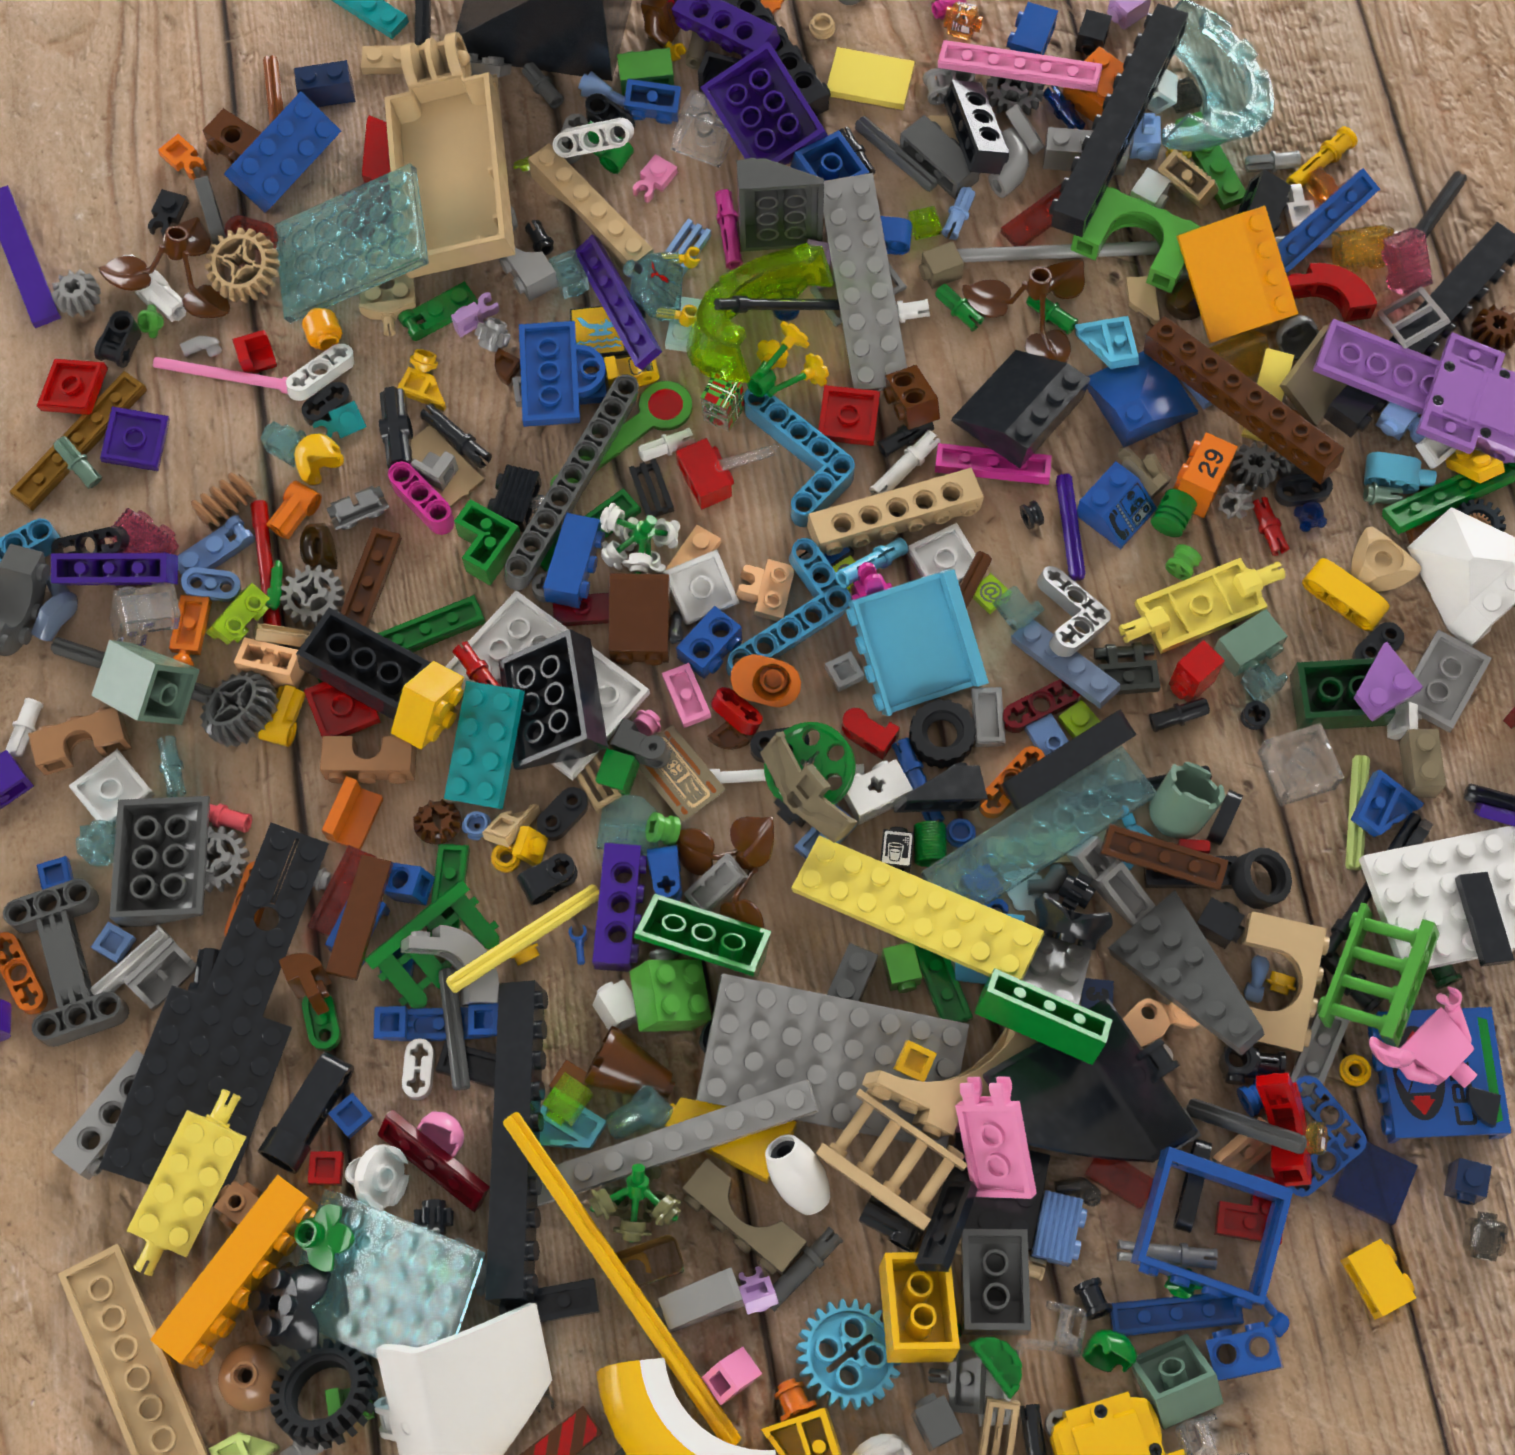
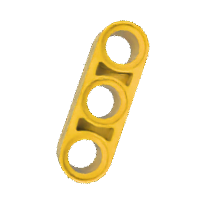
M1320 558L1302 580L1303 587L1310 594L1365 631H1372L1390 607L1389 603L1381 595L1334 562L1325 558Z

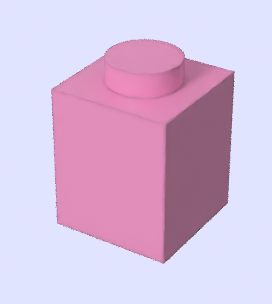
M741 1347L719 1361L701 1378L718 1403L722 1405L745 1390L762 1375V1372L745 1348Z

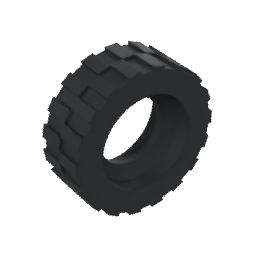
M949 699L929 701L922 708L920 707L916 711V715L912 717L909 730L910 744L918 759L927 763L928 766H936L940 769H944V767L950 768L954 764L962 763L965 757L971 753L976 735L975 721L971 718L970 712L967 709L965 710L958 702L954 703ZM939 720L950 722L957 731L955 742L947 747H938L932 744L927 735L928 728L932 723Z

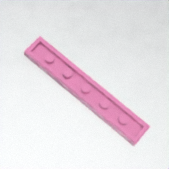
M943 40L938 59V68L1092 92H1097L1103 65L1100 63Z

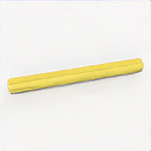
M594 884L589 885L450 975L446 980L450 990L453 993H457L598 901L599 890Z

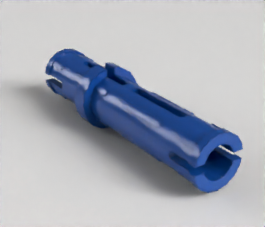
M904 738L897 741L899 745L893 743L891 747L910 785L915 790L928 781L922 770L924 765L922 761H918L910 744V739ZM922 812L925 821L939 820L942 822L945 820L941 812Z

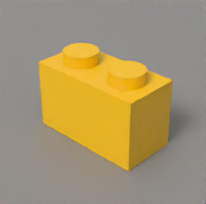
M1382 1239L1340 1260L1374 1320L1416 1299L1413 1293L1415 1287L1407 1274L1401 1273L1395 1263L1397 1261L1395 1252L1389 1244H1384Z

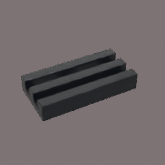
M656 459L650 460L651 463L649 464L643 462L640 463L639 467H629L631 478L646 517L648 515L658 517L674 512V506ZM653 470L666 507H661L649 471ZM639 474L644 476L656 509L654 511L650 510L638 477Z

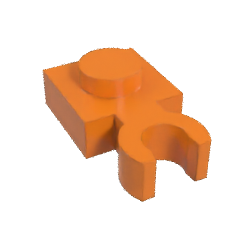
M179 134L158 149L160 156L177 172L184 167L187 176L192 180L196 179L193 168L200 167L203 171L207 170L204 161L197 157L196 149Z

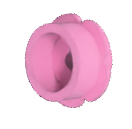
M639 710L636 713L637 717L633 722L640 733L650 736L661 730L660 718L652 710Z

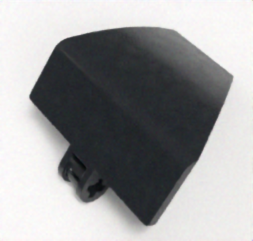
M1108 998L1102 999L1089 1008L1091 1011L1112 1019L1107 1042L1093 1065L1041 1042H1036L983 1074V1078L988 1086L990 1083H997V1077H1010L1012 1082L1010 1099L1011 1101H1020L1027 1143L1030 1146L1092 1158L1154 1163L1159 1159L1162 1149L1167 1147L1177 1148L1198 1134V1130L1163 1080L1164 1076L1179 1067L1180 1064L1177 1060H1172L1163 1046L1165 1042L1162 1038L1142 1049Z

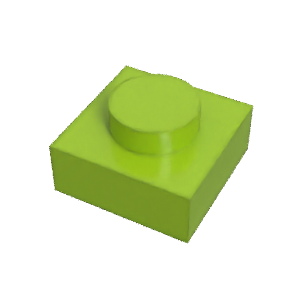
M1082 699L1058 717V722L1072 738L1100 722Z

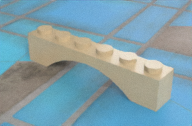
M550 143L528 158L531 177L547 194L563 201L583 219L605 246L616 265L633 282L652 270V261L654 262L653 248L563 157L555 153ZM634 261L642 265L641 275L633 271Z

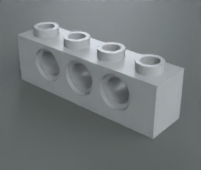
M138 1050L134 1052L52 1151L55 1156L88 1180L103 1171L99 1169V1166L116 1126V1123L110 1124V1116L116 1110L122 1111L144 1056ZM99 1135V1145L89 1150L88 1144L90 1139Z

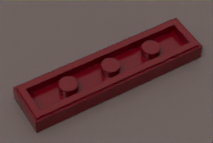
M392 1109L385 1115L377 1135L390 1146L400 1149L407 1160L475 1213L481 1207L490 1186Z

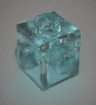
M104 820L92 821L90 825L80 826V836L76 838L78 854L91 866H106L113 863L116 828L111 822L109 823Z

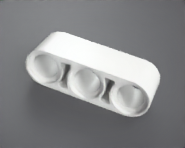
M616 118L567 128L554 138L553 149L558 156L568 158L624 146L633 137L634 127L628 119ZM615 126H620L624 129L626 134L624 139L615 136ZM589 131H593L598 135V144H593L589 141ZM562 137H568L572 140V149H567L563 146Z

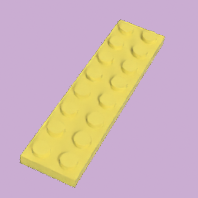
M820 835L791 887L794 893L990 977L995 968L1023 980L1044 936V930L836 842L833 843L831 840Z

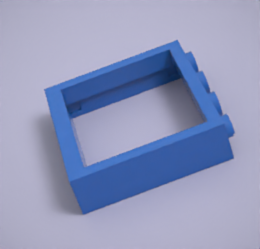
M1172 1147L1164 1148L1160 1153L1130 1263L1139 1265L1138 1271L1150 1276L1157 1277L1158 1272L1170 1276L1169 1282L1175 1285L1189 1288V1285L1193 1284L1202 1287L1201 1293L1218 1299L1221 1298V1294L1233 1298L1232 1304L1251 1310L1252 1305H1264L1294 1189ZM1170 1167L1272 1201L1248 1291L1146 1256Z

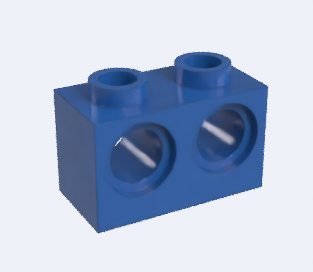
M714 606L676 647L677 659L684 664L689 663L692 670L705 679L709 673L714 674L723 664L722 659L741 645L742 626ZM719 630H723L728 633L725 637H717L714 635V633ZM699 651H706L709 653V655L705 658H698L695 656V654Z
M1257 1322L1245 1325L1246 1332L1233 1334L1232 1329L1212 1332L1213 1339L1206 1340L1212 1368L1217 1375L1218 1382L1284 1368L1274 1328L1272 1326L1265 1327L1264 1322ZM1256 1338H1265L1269 1343V1352L1263 1357L1255 1356L1251 1350V1344ZM1227 1344L1232 1345L1237 1354L1234 1362L1230 1364H1224L1219 1358L1220 1348Z

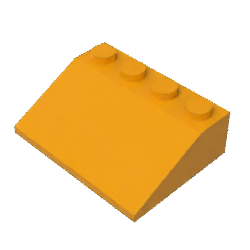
M1265 206L1236 214L1176 236L1210 344L1284 321L1298 314Z

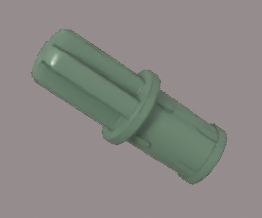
M62 436L54 442V449L67 462L69 471H74L88 489L95 487L102 480L103 477L87 461L88 457L86 454H81L67 437Z

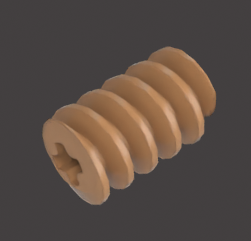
M230 472L228 474L230 483L223 479L219 480L221 490L211 486L209 488L211 497L205 493L200 494L202 504L196 500L191 501L195 514L210 531V523L217 527L221 526L219 516L226 520L230 518L227 510L231 509L235 513H239L238 502L247 507V495L255 500L257 499L254 490L240 474L237 476Z

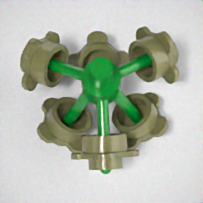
M634 1164L632 1166V1174L627 1177L625 1188L614 1187L611 1189L605 1187L597 1192L594 1189L591 1191L593 1198L588 1200L590 1211L594 1212L597 1218L603 1215L605 1220H608L610 1216L621 1218L620 1227H613V1232L621 1233L622 1239L630 1243L641 1241L642 1236L652 1235V1231L646 1230V1222L650 1223L654 1220L657 1226L660 1225L662 1227L665 1223L669 1226L674 1221H677L681 1213L679 1207L682 1201L677 1200L673 1194L666 1196L661 1191L652 1193L649 1189V1184L653 1179H658L661 1176L662 1170L658 1166L645 1171V1166L642 1164ZM645 1199L643 1206L646 1212L643 1214V1219L637 1218L639 1201Z

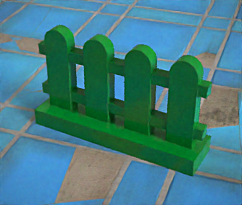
M463 880L455 883L364 958V961L372 970L378 966L382 971L377 975L382 982L388 979L402 995L398 999L402 1006L408 1003L414 1009L424 1008L427 1004V996L423 989L431 983L440 989L439 970L452 966L448 960L441 964L431 954L404 953L396 959L393 953L401 947V940L411 935V932L421 931L426 926L430 931V937H432V930L439 925L451 926L460 918L474 935V938L484 948L492 949L499 944V935L495 931L499 925L494 920L489 924L477 910L475 905L479 901L475 896L470 900L465 893L470 889ZM451 907L454 913L445 919L441 913ZM411 958L426 975L419 983H416L403 968V965Z

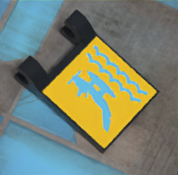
M633 298L643 318H646V307L643 306V298ZM603 306L570 309V321H575L577 345L592 347L602 357L629 355Z

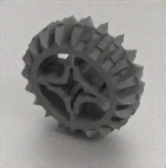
M242 670L237 676L232 674L229 680H222V684L218 688H214V693L211 696L206 697L208 703L202 706L204 712L200 716L203 721L201 726L211 739L226 747L231 745L238 747L241 742L247 744L251 737L257 738L258 732L266 730L265 725L267 722L273 721L271 715L277 711L275 705L279 701L276 697L277 691L265 676H261L252 670L247 673Z

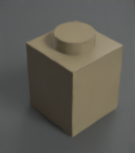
M952 241L922 252L919 272L924 281L928 280L931 288L934 289L943 284L961 279L964 262Z

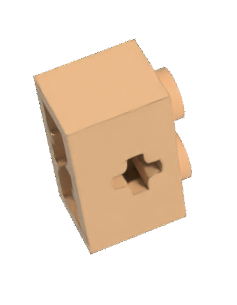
M244 637L234 660L238 673L242 670L246 673L252 670L261 676H265L276 688L289 685L298 689L305 673L299 667L296 655L298 650Z

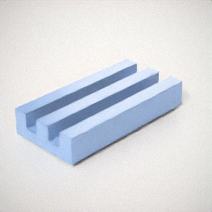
M687 219L662 256L674 255L690 231L691 233L675 255L685 254L697 235L701 237L694 247L699 248L701 251L712 236L711 230L708 228L704 230L702 225L698 223L694 225L692 220ZM661 257L659 259L662 266H667L668 269L682 276L689 269L683 263L679 267L677 266L678 262L667 264L661 263Z

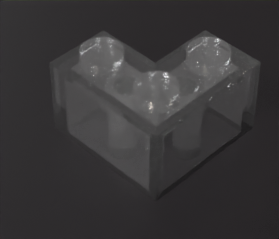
M157 583L143 588L123 587L113 592L110 623L115 641L146 646L148 632L178 629L181 614L174 584L164 585Z

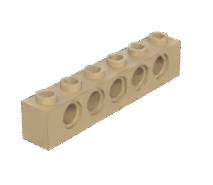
M968 468L809 513L807 528L811 539L816 543L821 552L832 556L849 546L860 548L874 540L891 539L898 533L905 531L916 532L926 525L933 523L937 525L944 524L951 520V518L961 515L963 517L972 516L980 510L984 496L973 469ZM944 497H952L956 501H948ZM924 504L929 508L921 509L917 505ZM891 512H898V513H900L902 516H900V517H895V516L891 515L890 513H891ZM872 520L875 524L868 525L863 521ZM843 527L848 531L839 532L836 530V528Z

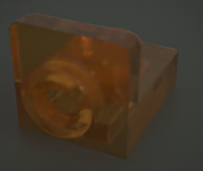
M1319 167L1312 171L1306 188L1322 204L1344 183L1337 186L1334 178L1327 174L1322 167Z

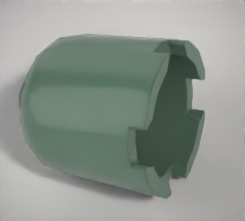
M1185 762L1183 766L1172 765L1149 805L1150 819L1163 835L1175 839L1192 838L1202 830L1220 807L1225 798L1224 788L1221 784L1217 787L1209 779L1212 774L1208 770L1190 762Z

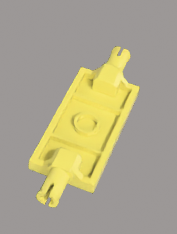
M1240 557L1137 599L1134 605L1141 618L1120 625L1119 632L1121 636H1126L1123 637L1125 643L1149 634L1160 654L1255 616L1267 609L1268 606L1262 597L1261 590L1268 584L1285 579L1284 568L1278 570L1282 565L1277 561L1259 570L1249 569L1244 565Z
M222 1089L210 1115L207 1114L204 1117L189 1110L186 1111L127 1229V1232L137 1235L146 1241L136 1264L133 1266L136 1271L141 1273L148 1260L149 1264L144 1274L153 1276L164 1250L173 1251L187 1258L246 1139V1136L230 1129V1124H228L238 1101L241 1099L240 1096L233 1093L228 1105H226L225 1102L230 1091Z

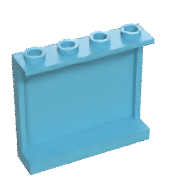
M947 569L848 601L850 608L846 609L847 618L850 625L856 627L858 637L855 638L856 647L859 654H864L867 665L864 666V673L868 683L873 682L876 694L872 695L876 710L878 712L882 711L883 715L891 716L893 712L972 686L979 687L989 683L955 569Z

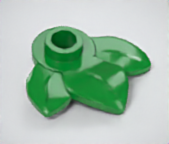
M328 1204L322 1206L314 1218L305 1219L295 1229V1241L300 1248L307 1251L309 1263L320 1271L331 1272L334 1268L335 1253H342L348 1250L355 1241L351 1228L339 1222L342 1215V1207L339 1205Z

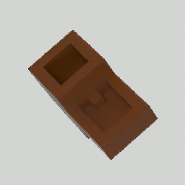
M306 953L291 954L280 959L279 963L287 983L297 999L307 996L318 1016L329 1011L325 998L329 997L330 994L326 986L331 984L332 981L325 972L321 962L313 955Z

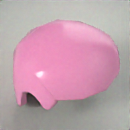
M432 1111L423 1117L417 1126V1129L421 1128L423 1134L452 1157L457 1154L464 1143V1132L460 1123L446 1112Z

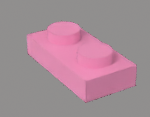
M689 663L662 673L663 681L683 728L711 718V712Z

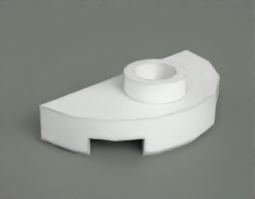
M879 1434L861 1443L852 1455H912L913 1452L904 1438L895 1434Z

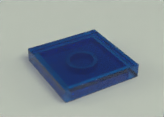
M1356 1139L1352 1146L1354 1149L1358 1146ZM1367 1142L1363 1152L1343 1168L1332 1197L1390 1225H1394L1418 1165Z

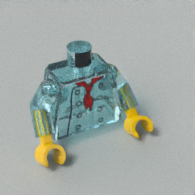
M690 247L685 254H679V252L649 253L638 261L631 259L626 262L623 273L631 278V298L644 308L648 316L659 321L679 319L680 324L684 327H689L694 323V316L697 312L695 306L685 305L681 311L684 267L679 265V263H683L690 269L695 268L701 259H693L690 256H697L700 249Z

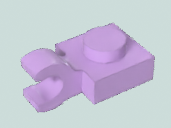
M489 292L483 293L479 297L478 304L473 302L468 306H462L451 315L454 329L460 338L475 330L479 322L483 323V319L499 312L497 302L490 306L486 305V303L492 300Z

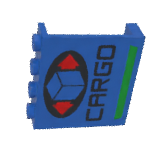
M1492 1007L1461 1008L1471 1035V1044L1474 1047V1051L1464 1062L1478 1074L1465 1088L1451 1076L1439 1085H1428L1408 1080L1399 1068L1384 1065L1372 1054L1373 1070L1378 1072L1379 1084L1376 1086L1377 1100L1379 1103H1382L1384 1113L1381 1116V1130L1383 1135H1387L1388 1144L1408 1138L1489 1135V1139H1502L1511 1134ZM1438 1009L1412 1010L1398 1048ZM1388 1011L1377 1012L1375 1015L1382 1017L1384 1014L1387 1015ZM1368 1026L1369 1039L1376 1037L1384 1042L1378 1029ZM1470 1086L1501 1095L1495 1127L1491 1128L1484 1125L1473 1113L1466 1101L1467 1087Z

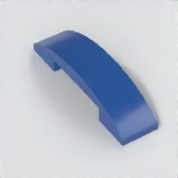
M498 1003L468 1004V1007H461L465 1040L497 1036ZM406 1006L375 1007L373 1038L391 1041H413L420 1038L428 1042L445 1041L446 1031L443 1008L408 1009Z

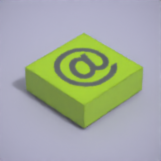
M990 573L980 582L973 599L991 614L1011 596V591Z

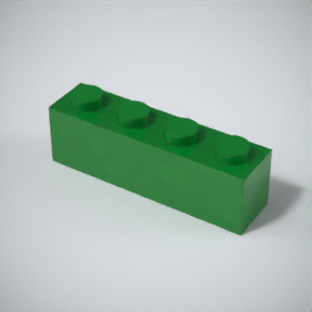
M995 968L982 989L974 1014L1093 1065L1104 1048L1112 1024V1019Z

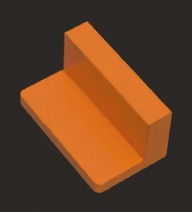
M346 776L321 830L326 839L358 851L361 850L383 802L382 795L361 788L357 780Z

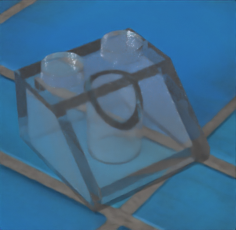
M692 89L681 108L671 150L720 168L734 141L705 94Z

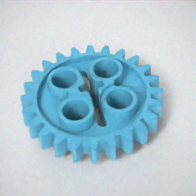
M841 1299L838 1302V1309H836L831 1302H828L826 1305L827 1314L818 1308L814 1313L817 1321L808 1318L805 1322L811 1331L801 1330L799 1336L806 1341L796 1345L798 1351L804 1352V1355L797 1358L796 1363L806 1365V1368L799 1375L800 1377L810 1376L812 1380L806 1388L810 1389L817 1386L819 1388L816 1395L817 1399L821 1398L824 1394L829 1396L828 1406H831L838 1399L840 1400L841 1410L847 1407L849 1401L852 1402L854 1409L858 1410L863 1399L865 1404L870 1407L874 1403L873 1395L879 1400L885 1397L882 1387L887 1390H891L894 1387L893 1382L889 1378H898L900 1376V1372L893 1366L900 1365L901 1363H887L884 1322L879 1320L882 1310H878L874 1315L871 1314L870 1303H867L863 1309H859L857 1299L853 1300L850 1307H847L845 1300ZM845 1324L855 1325L859 1330V1337H849L844 1330ZM870 1335L872 1337V1341L859 1349L853 1357L845 1360L833 1372L828 1373L826 1371V1368L840 1359L845 1351H850L866 1336ZM819 1344H829L834 1350V1356L832 1358L824 1357L819 1351ZM872 1350L876 1352L879 1356V1364H870L865 1358V1351ZM840 1371H850L854 1376V1384H844L840 1379Z

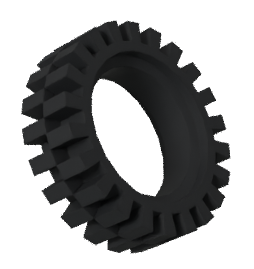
M323 1339V1347L319 1344L318 1347L311 1349L309 1353L307 1350H297L301 1357L299 1360L295 1361L292 1356L286 1360L291 1368L287 1371L280 1367L277 1375L282 1379V1382L273 1380L271 1388L276 1394H270V1402L273 1404V1407L270 1408L271 1413L276 1418L275 1421L279 1427L300 1446L306 1447L308 1445L311 1449L318 1450L319 1444L324 1449L332 1448V1439L338 1445L346 1442L343 1433L346 1431L351 1437L355 1436L358 1432L353 1425L358 1422L364 1427L368 1420L363 1413L365 1411L372 1414L375 1406L370 1400H377L378 1392L374 1388L378 1386V1380L374 1376L376 1373L359 1350L350 1343L346 1345L343 1340L337 1339L334 1344L331 1339ZM328 1368H341L348 1371L351 1380L350 1391L346 1401L334 1414L320 1420H307L300 1416L298 1397L305 1383L314 1374Z

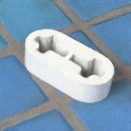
M421 1038L414 1039L407 1045L402 1076V1089L409 1098L417 1101L425 1099L431 1093L435 1065V1050L427 1040ZM423 1046L428 1056H423L421 1066H417V1058L412 1054L413 1052H418L419 1047ZM420 1073V1080L425 1084V1087H419L418 1092L415 1093L409 1084L415 1083L416 1074Z

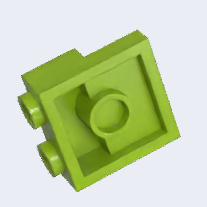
M253 583L249 584L205 633L213 640L216 638L221 639L227 645L233 640L239 643L248 633L249 629L245 626L251 619L254 618L258 621L269 609L265 604L270 598Z

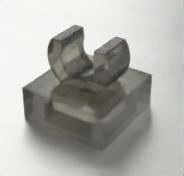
M1186 77L1178 80L1177 103L1172 105L1176 114L1201 107L1203 99L1193 79Z

